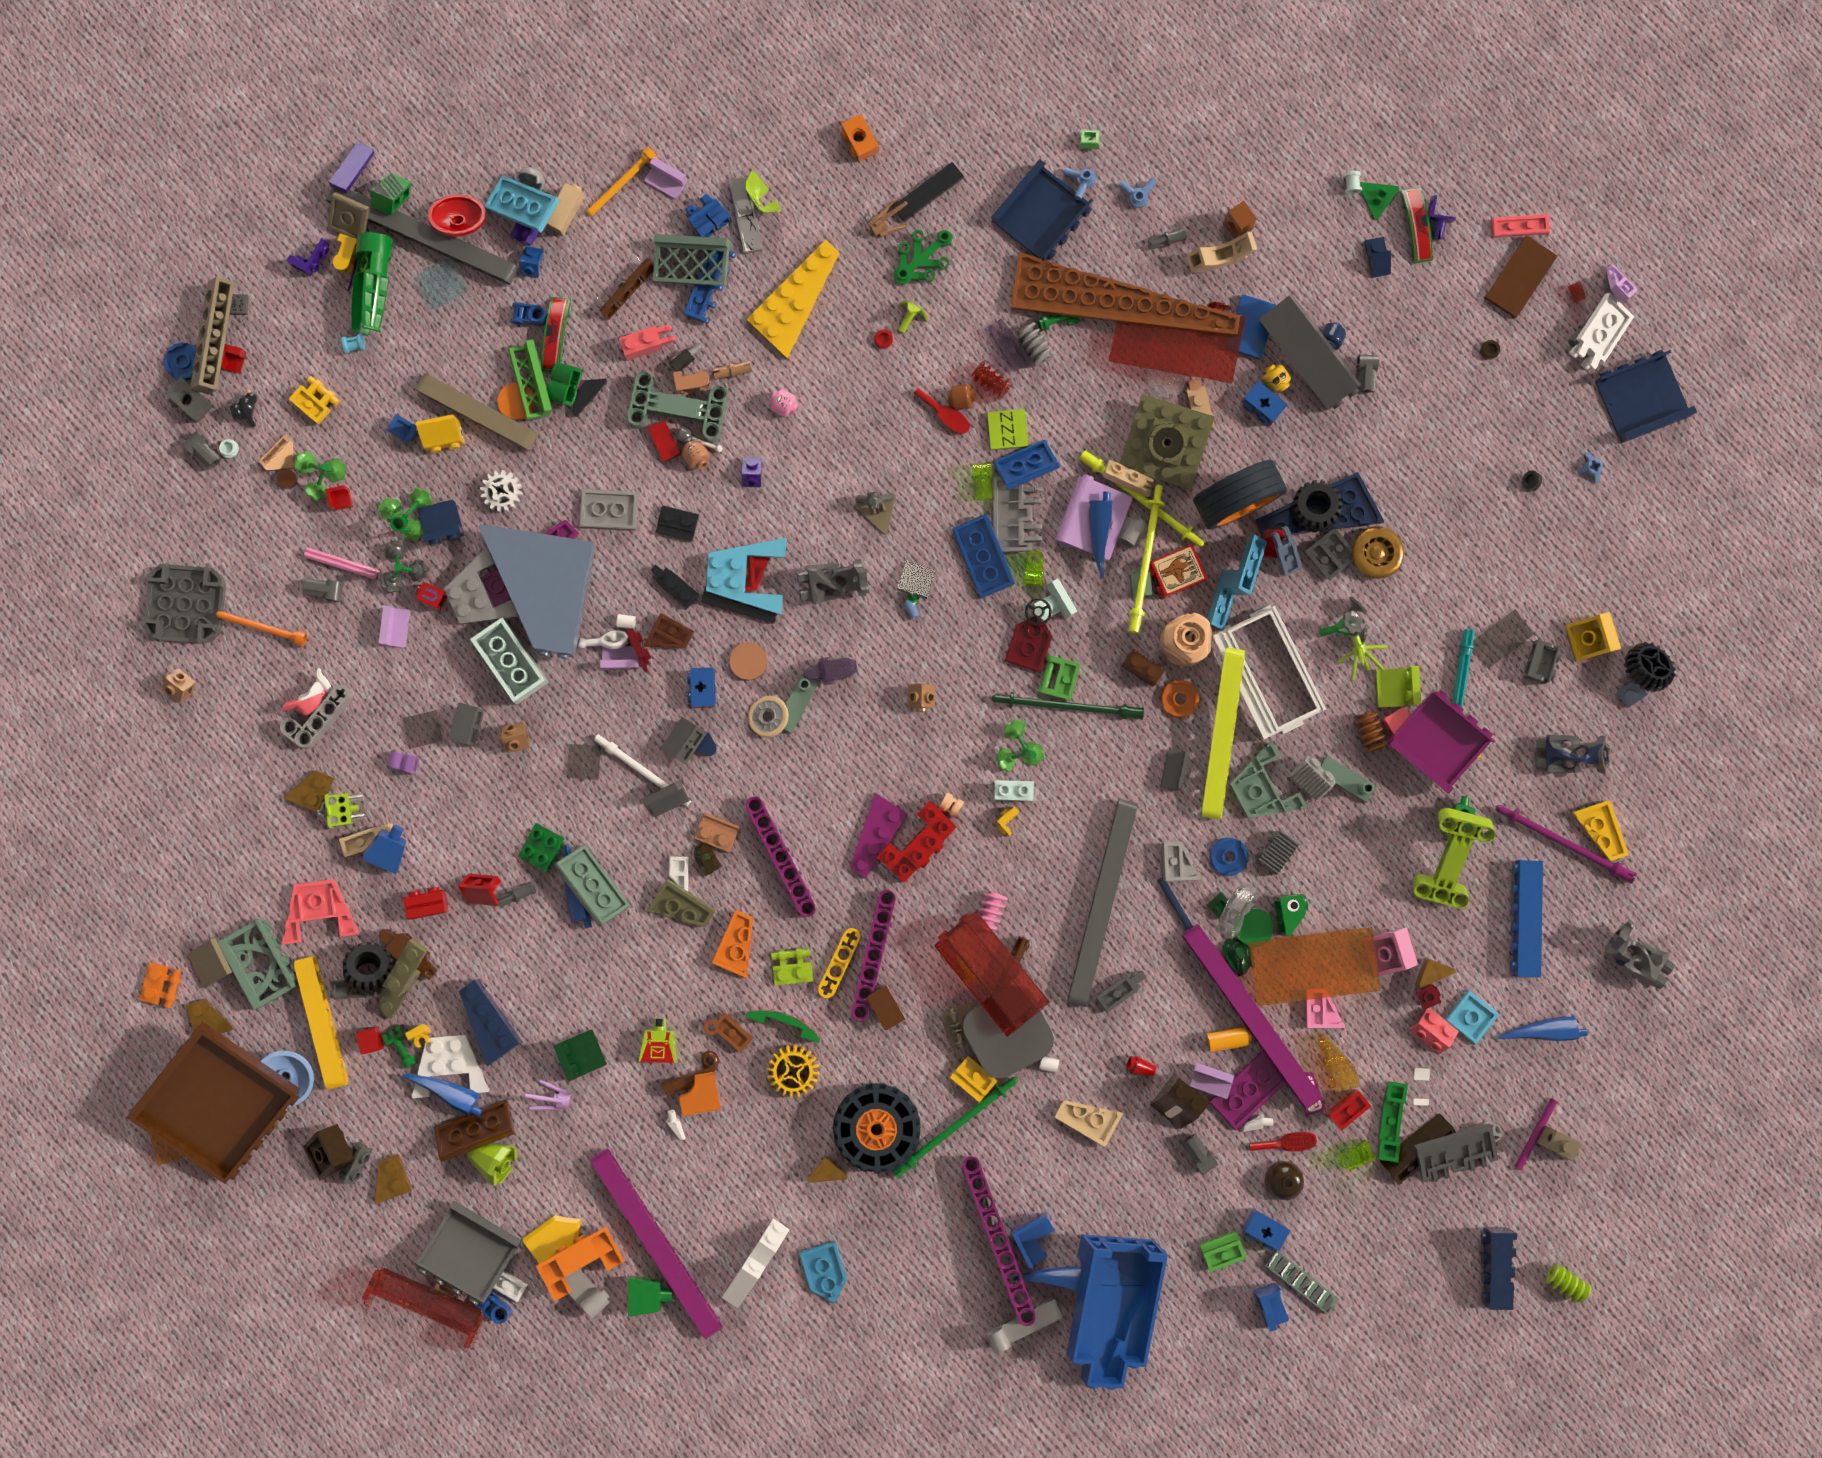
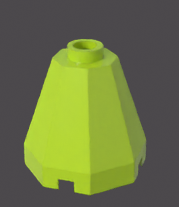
M496 1142L467 1152L468 1160L486 1181L494 1186L497 1183L502 1184L513 1168L509 1166L511 1161L515 1162L517 1159L516 1147Z

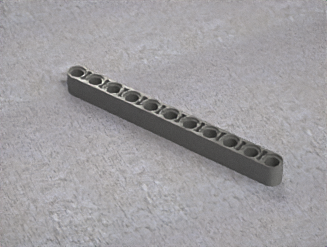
M331 187L325 199L331 204L332 194L336 192L370 207L367 221L452 260L454 259L485 275L488 274V276L503 283L505 282V284L511 285L519 269L518 266L456 237L440 234L430 225L397 210L392 215H389L371 207L372 199L355 191L349 190L346 194Z
M1120 798L1117 802L1112 822L1113 826H1111L1107 841L1108 845H1106L1098 877L1099 882H1097L1088 916L1089 919L1087 920L1084 938L1082 939L1069 991L1070 994H1068L1067 999L1068 1003L1086 1007L1088 1004L1138 803Z

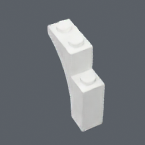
M775 1219L771 1221L722 1296L724 1300L739 1308L778 1250L789 1231L788 1228Z

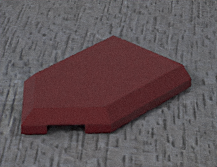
M1033 616L1030 618L1033 622L1037 623V617ZM1026 620L1017 624L1004 661L1041 673L1053 637L1046 623L1043 625H1033Z

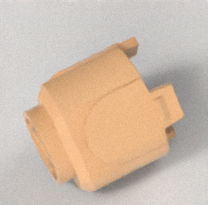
M1187 613L1168 622L1160 635V647L1165 658L1173 664L1183 667L1192 666L1202 661L1211 651L1212 629L1210 622L1197 613ZM1194 634L1195 640L1191 642V636Z

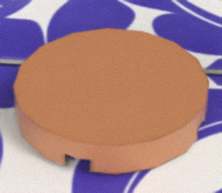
M745 642L734 648L729 662L736 676L744 680H754L765 672L768 659L766 652L761 646L756 643Z

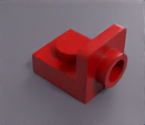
M1267 529L1260 537L1267 541L1262 558H1278L1271 533L1276 531L1280 536V540L1283 541L1285 537L1282 530Z

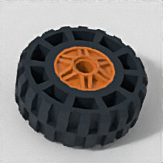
M869 1083L865 1086L857 1087L845 1096L838 1106L834 1117L833 1134L836 1147H838L841 1156L851 1166L857 1167L863 1172L869 1171L874 1172V1174H880L885 1171H893L898 1166L901 1167L913 1155L920 1139V1117L915 1104L899 1088L886 1085L885 1083ZM874 1124H879L882 1130L875 1132L871 1127Z

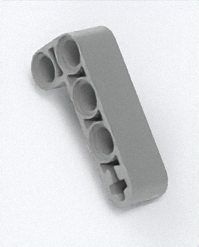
M343 685L336 686L304 725L297 720L287 718L280 724L281 732L299 747L307 749L314 747L352 701L353 691ZM341 691L344 692V695H345L344 698H341V694H340ZM330 705L334 706L332 714L327 713V708ZM321 720L322 726L316 730L315 722ZM290 723H293L295 726L292 732L288 731ZM305 735H308L309 742L304 745L302 739Z
M1050 1298L1033 1306L1036 1319L1031 1326L1020 1324L1017 1315H1015L1012 1319L1009 1318L994 1325L995 1328L993 1326L988 1328L986 1336L994 1353L998 1354L1011 1347L1010 1343L1061 1319L1063 1315L1055 1298ZM1024 1311L1021 1314L1022 1320L1026 1322L1030 1321L1033 1317L1029 1311Z

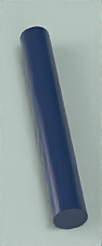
M1163 877L1158 879L1157 882L1186 930L1191 929L1193 925L1168 883L1163 881Z

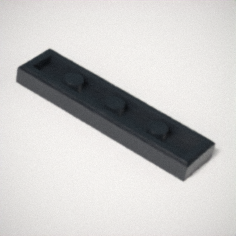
M951 162L893 205V209L906 201L907 205L897 212L902 221L906 222L961 181L964 176L956 165Z
M705 586L701 603L775 624L776 613L706 591Z

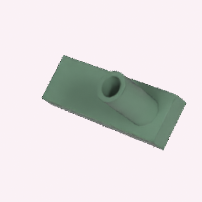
M801 674L785 704L789 717L784 730L790 733L794 732L819 682Z
M1328 756L1325 757L1320 766L1325 772L1329 771L1332 773L1337 786L1367 803L1377 787Z

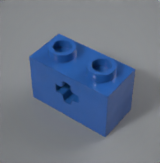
M1259 381L1242 400L1243 407L1248 412H1254L1263 424L1267 425L1268 423L1270 426L1288 405ZM1265 402L1266 405L1262 408L1260 405Z
M713 667L690 668V673H687V684H691V692L687 694L688 703H691L692 708L716 707L715 669ZM700 683L706 687V689L702 690V693L696 689L700 686Z
M1254 1208L1242 1228L1246 1232V1237L1253 1241L1259 1239L1263 1242L1262 1246L1271 1251L1273 1249L1280 1251L1291 1231ZM1262 1228L1268 1229L1270 1231L1269 1234H1263L1261 1232Z

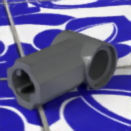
M1359 354L1357 358V364H1359L1357 365V371H1359L1358 381L1361 385L1358 387V390L1361 393H1374L1379 356Z
M195 431L182 443V446L194 457L196 456L209 470L215 468L220 463L221 458L210 448L208 442L198 432Z
M306 578L302 587L303 594L340 602L344 583L333 580L321 581Z
M1196 1134L1189 1136L1182 1142L1202 1176L1219 1165Z

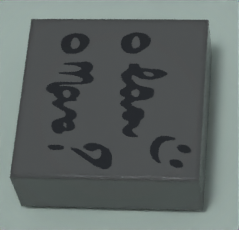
M233 294L230 308L231 315H248L249 296L247 294Z

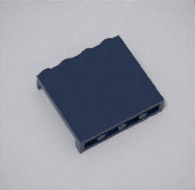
M1039 159L992 215L991 222L1035 257L1041 258L1044 261L1047 259L1051 260L1057 253L1055 249L1059 245L1063 246L1069 237L1067 235L1069 232H1074L1079 227V220L1083 216L1086 218L1092 210V200L1086 201L1083 197L1081 200L1075 199L1076 192L1047 170L1045 163Z

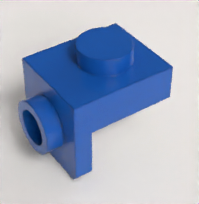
M525 246L519 260L520 275L533 278L539 277V266L544 256V249Z
M397 414L394 415L386 429L389 433L408 443L410 440L414 441L418 434L415 424Z

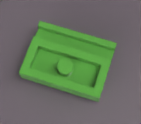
M1236 1230L1199 1244L1210 1272L1247 1259Z

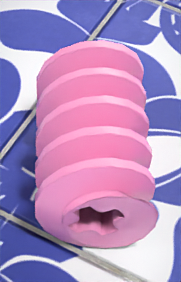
M989 891L990 894L983 895L988 900L981 901L985 908H979L978 910L982 915L976 916L980 923H974L973 925L993 933L991 930H997L998 928L993 923L1000 922L996 915L1003 914L999 908H1005L1006 906L1001 901L1008 900V898Z

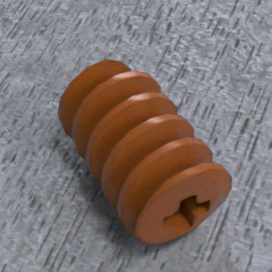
M1369 712L1353 717L1360 718L1355 724L1362 727L1357 731L1364 733L1360 740L1367 741L1362 745V747L1369 748L1364 754L1383 749L1387 745V742H1381L1385 735L1378 734L1383 728L1376 727L1381 722L1374 719L1378 715L1377 712Z

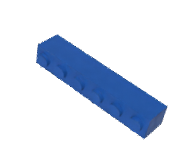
M1515 860V864L1512 865V875H1515V883L1511 887L1512 895H1514V903L1511 904V913L1514 914V922L1511 923V933L1514 935L1513 941L1510 944V951L1513 953L1510 971L1516 977L1541 978L1543 861Z

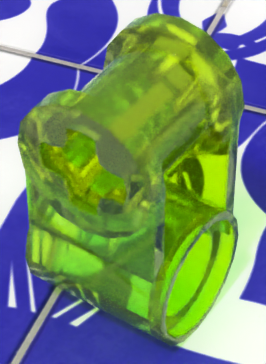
M1033 550L1027 555L1023 586L1039 585L1040 588H1043L1044 555L1038 550ZM1038 555L1040 563H1031L1030 557Z
M1369 1139L1356 1143L1352 1147L1340 1152L1337 1156L1339 1166L1347 1170H1354L1359 1166L1376 1160L1377 1156L1373 1155L1369 1146ZM1350 1155L1351 1163L1345 1165L1344 1158Z

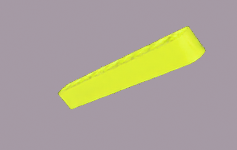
M1225 649L1202 807V817L1218 820L1222 818L1246 650Z

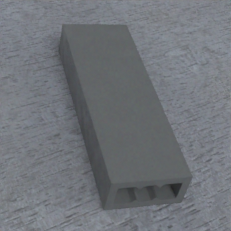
M1293 294L1287 296L1259 319L1327 410L1331 407L1335 410L1344 403L1342 401L1343 398L1347 395L1351 398L1359 392L1357 389L1361 385Z

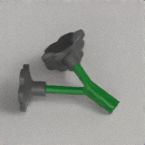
M1351 596L1349 600L1352 602V607L1348 609L1349 612H1345L1344 617L1335 625L1320 629V636L1323 637L1336 632L1351 636L1359 635L1361 642L1365 643L1368 625H1365L1361 631L1362 619L1357 615V611L1366 615L1367 610L1359 601Z

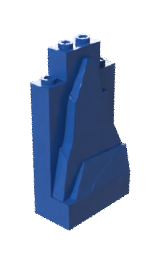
M1081 1234L1077 1254L1081 1264V1279L1066 1354L1075 1365H1083L1080 1378L1087 1387L1092 1389L1106 1387L1110 1390L1124 1388L1127 1368L1137 1369L1147 1365L1168 1255L1152 1239Z

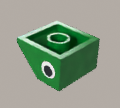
M1303 894L1273 897L1280 936H1291L1306 915L1308 901Z

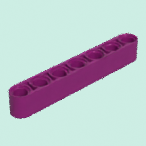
M750 797L746 802V809L799 913L804 917L813 916L816 912V904L764 802L758 797ZM754 800L760 802V808L757 811L750 809V803ZM763 817L769 820V825L766 828L759 826V820ZM775 834L778 838L777 843L769 845L767 841L768 836ZM778 852H785L787 857L784 862L776 860ZM791 868L795 871V877L788 880L785 877V871ZM796 886H802L804 889V894L801 897L794 895L793 891ZM805 903H810L813 906V911L810 914H805L802 910V906Z
M884 890L878 896L852 1007V1017L857 1021L865 1020L870 1012V1003L867 998L860 996L859 991L861 988H868L870 994H872L875 990L896 901L895 894L890 890ZM884 893L892 895L893 900L890 904L882 902L881 898ZM879 912H886L888 914V920L885 923L878 921L877 915ZM875 931H881L884 934L882 941L877 942L873 939ZM870 950H877L879 952L877 960L872 961L869 959L868 953ZM866 969H872L875 972L873 979H866L864 977ZM857 1007H863L866 1010L864 1017L856 1016L855 1009Z

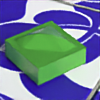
M1081 130L1080 148L1099 149V131Z

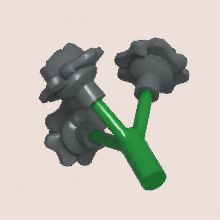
M396 540L386 543V548L383 550L386 559L396 562L394 565L395 572L384 573L383 577H380L381 588L386 589L388 593H397L403 587L401 583L402 578L398 576L399 572L408 571L412 581L421 582L427 576L428 570L423 560L419 561L416 559L409 567L401 565L399 559L404 558L407 549L404 547V543H398Z

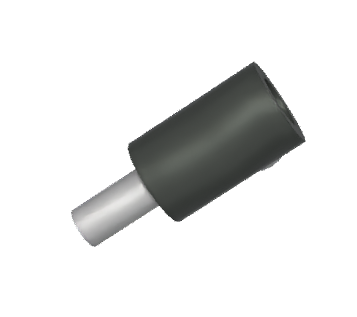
M698 343L689 351L684 349L680 354L671 359L669 365L675 372L682 371L695 360L693 356L703 347Z

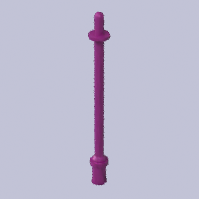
M1502 805L1496 807L1497 812L1510 818L1509 824H1513L1516 821L1608 869L1611 876H1617L1630 884L1634 882L1635 878L1633 876L1636 877L1637 873L1623 867L1622 863H1611L1519 815L1520 809L1518 808L1512 811Z

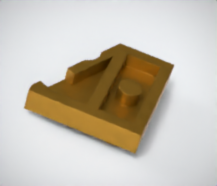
M207 999L185 1005L193 1031L202 1021L220 1034L235 1029L232 1024L222 1017L223 1015L218 1010L212 1007V1004Z

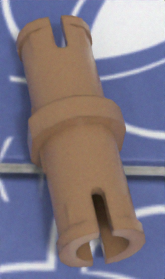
M750 360L735 364L731 362L726 366L712 368L715 380L730 376L734 378L736 375L752 372Z

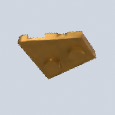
M315 770L288 792L284 799L318 813L317 810L321 809V804L325 801V795L328 794L335 778Z
M399 1154L379 1161L375 1205L412 1191Z

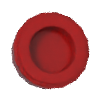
M885 329L879 330L874 337L876 346L880 349L889 348L893 343L891 332Z

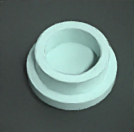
M226 439L221 442L219 452L223 457L233 458L238 454L239 446L234 440Z

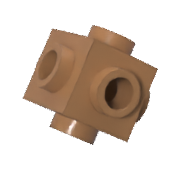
M178 668L174 672H169L165 675L161 690L180 704L192 695L196 681Z
M909 684L908 708H916V712H927L928 708H935V685Z
M524 721L501 727L502 735H499L501 746H505L507 753L530 748L529 734Z

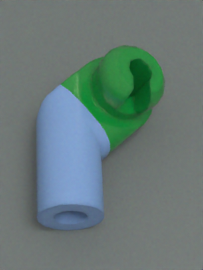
M917 590L909 592L904 602L911 620L920 616L916 609L920 599V593Z

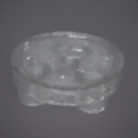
M1167 360L1156 363L1149 371L1147 377V385L1150 391L1158 398L1169 400L1179 395L1186 382L1185 373L1181 366Z

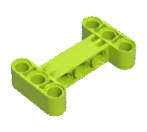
M1443 808L1439 811L1437 817L1440 829L1450 833L1434 876L1426 874L1414 876L1412 880L1414 894L1419 898L1456 908H1464L1469 903L1468 891L1464 885L1457 883L1472 843L1474 840L1486 843L1494 840L1496 833L1493 822L1488 818L1451 808Z

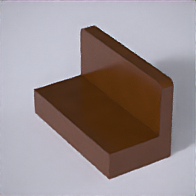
M884 984L878 988L879 990L868 995L867 1000L884 1030H888L904 1021L905 1018L888 987Z

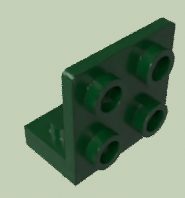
M592 1029L553 1046L568 1082L607 1065Z

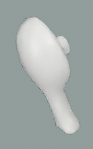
M615 630L597 639L580 638L578 640V647L581 649L590 646H602L608 649H619L627 645L629 638L626 632Z

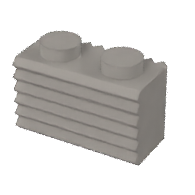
M1308 755L1292 770L1290 777L1318 802L1334 787L1336 781L1332 773L1329 771L1325 772L1320 767L1321 764L1316 758H1311Z

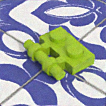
M801 947L792 951H785L783 949L779 950V952L771 953L772 961L780 960L779 966H773L775 986L813 981L812 963H804L803 957L811 956L810 948L802 949ZM797 958L798 963L786 965V959Z

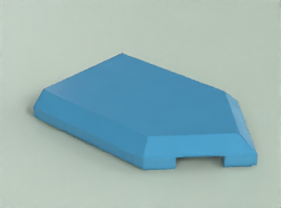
M836 1241L799 1252L810 1291L835 1304L847 1281V1275Z

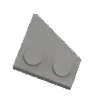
M1183 842L1162 843L1163 881L1201 880L1200 874H1197L1193 866L1194 863L1191 857L1187 855Z

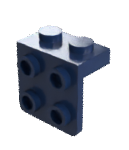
M454 500L440 502L418 510L424 532L421 536L423 543L426 545H430V547L437 546L443 541H455L460 539L459 537L465 536Z

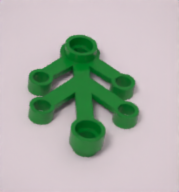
M919 229L913 232L914 256L913 261L908 266L907 254L910 251V245L907 242L899 244L900 266L894 271L895 281L901 285L908 284L911 280L934 281L935 272L931 269L925 272L913 271L918 267L947 269L949 267L948 258L941 257L939 260L928 258L941 246H949L952 242V234L947 230L940 231L937 235V240L921 253L924 233ZM919 233L922 237L917 239L915 234ZM942 235H947V236H948V239H947V240H943V239L941 238V236H942ZM906 246L908 249L906 251H902L901 247ZM941 261H946V262H947V265H946V266H942V265L940 264V262H941ZM901 272H905L907 275L905 277H901L899 274ZM928 273L933 274V277L927 278L926 275Z

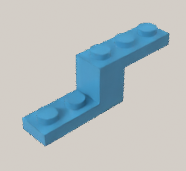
M1249 534L1239 569L1221 571L1207 617L1210 626L1217 630H1224L1234 595H1251L1267 544V541L1255 534Z

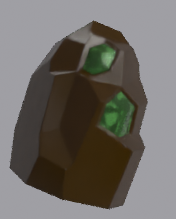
M708 845L695 847L694 857L705 876L723 867L711 847Z

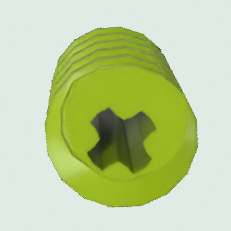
M1559 1263L1554 1264L1547 1274L1545 1284L1549 1285L1553 1282L1552 1289H1556L1559 1286L1558 1293L1562 1294L1566 1291L1565 1298L1568 1299L1572 1296V1303H1576L1578 1300L1580 1303L1584 1302L1591 1292V1285L1585 1284L1584 1280L1579 1279L1575 1274L1572 1275L1571 1271L1566 1270Z

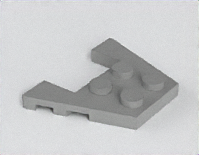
M488 548L484 549L444 588L460 624L519 617L512 600L494 607L479 572L495 565Z

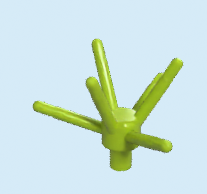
M1355 635L1352 637L1354 646H1352L1353 650L1337 662L1341 664L1354 654L1351 681H1354L1358 657L1360 663L1364 664L1367 671L1370 668L1365 655L1381 671L1385 670L1367 650L1387 649L1388 646L1365 645V643L1361 642L1359 635Z

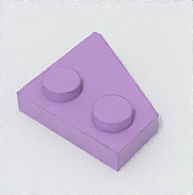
M1612 264L1606 269L1610 290L1613 292L1612 295L1616 300L1625 303L1637 289Z

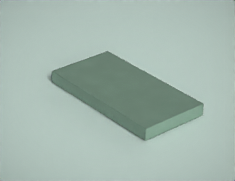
M585 844L553 865L599 928L630 907V904Z

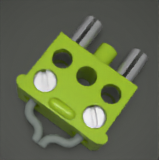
M349 793L326 794L325 801L321 804V809L317 810L318 816H321L331 829L337 826L354 824L353 821L366 820V817H363L366 816L364 813L352 814V812L359 811V805H351V802L363 801L364 798H361L363 795L350 796ZM344 797L345 801L341 803L340 800ZM324 805H326L327 820L325 819V816L322 813H320L323 811ZM345 807L346 811L342 813L341 810ZM346 816L347 820L343 822V817Z

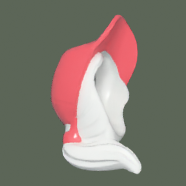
M320 668L316 671V682L311 685L307 693L301 694L296 700L287 702L283 706L282 711L296 709L304 716L314 713L324 701L323 698L332 691L331 684L322 674Z

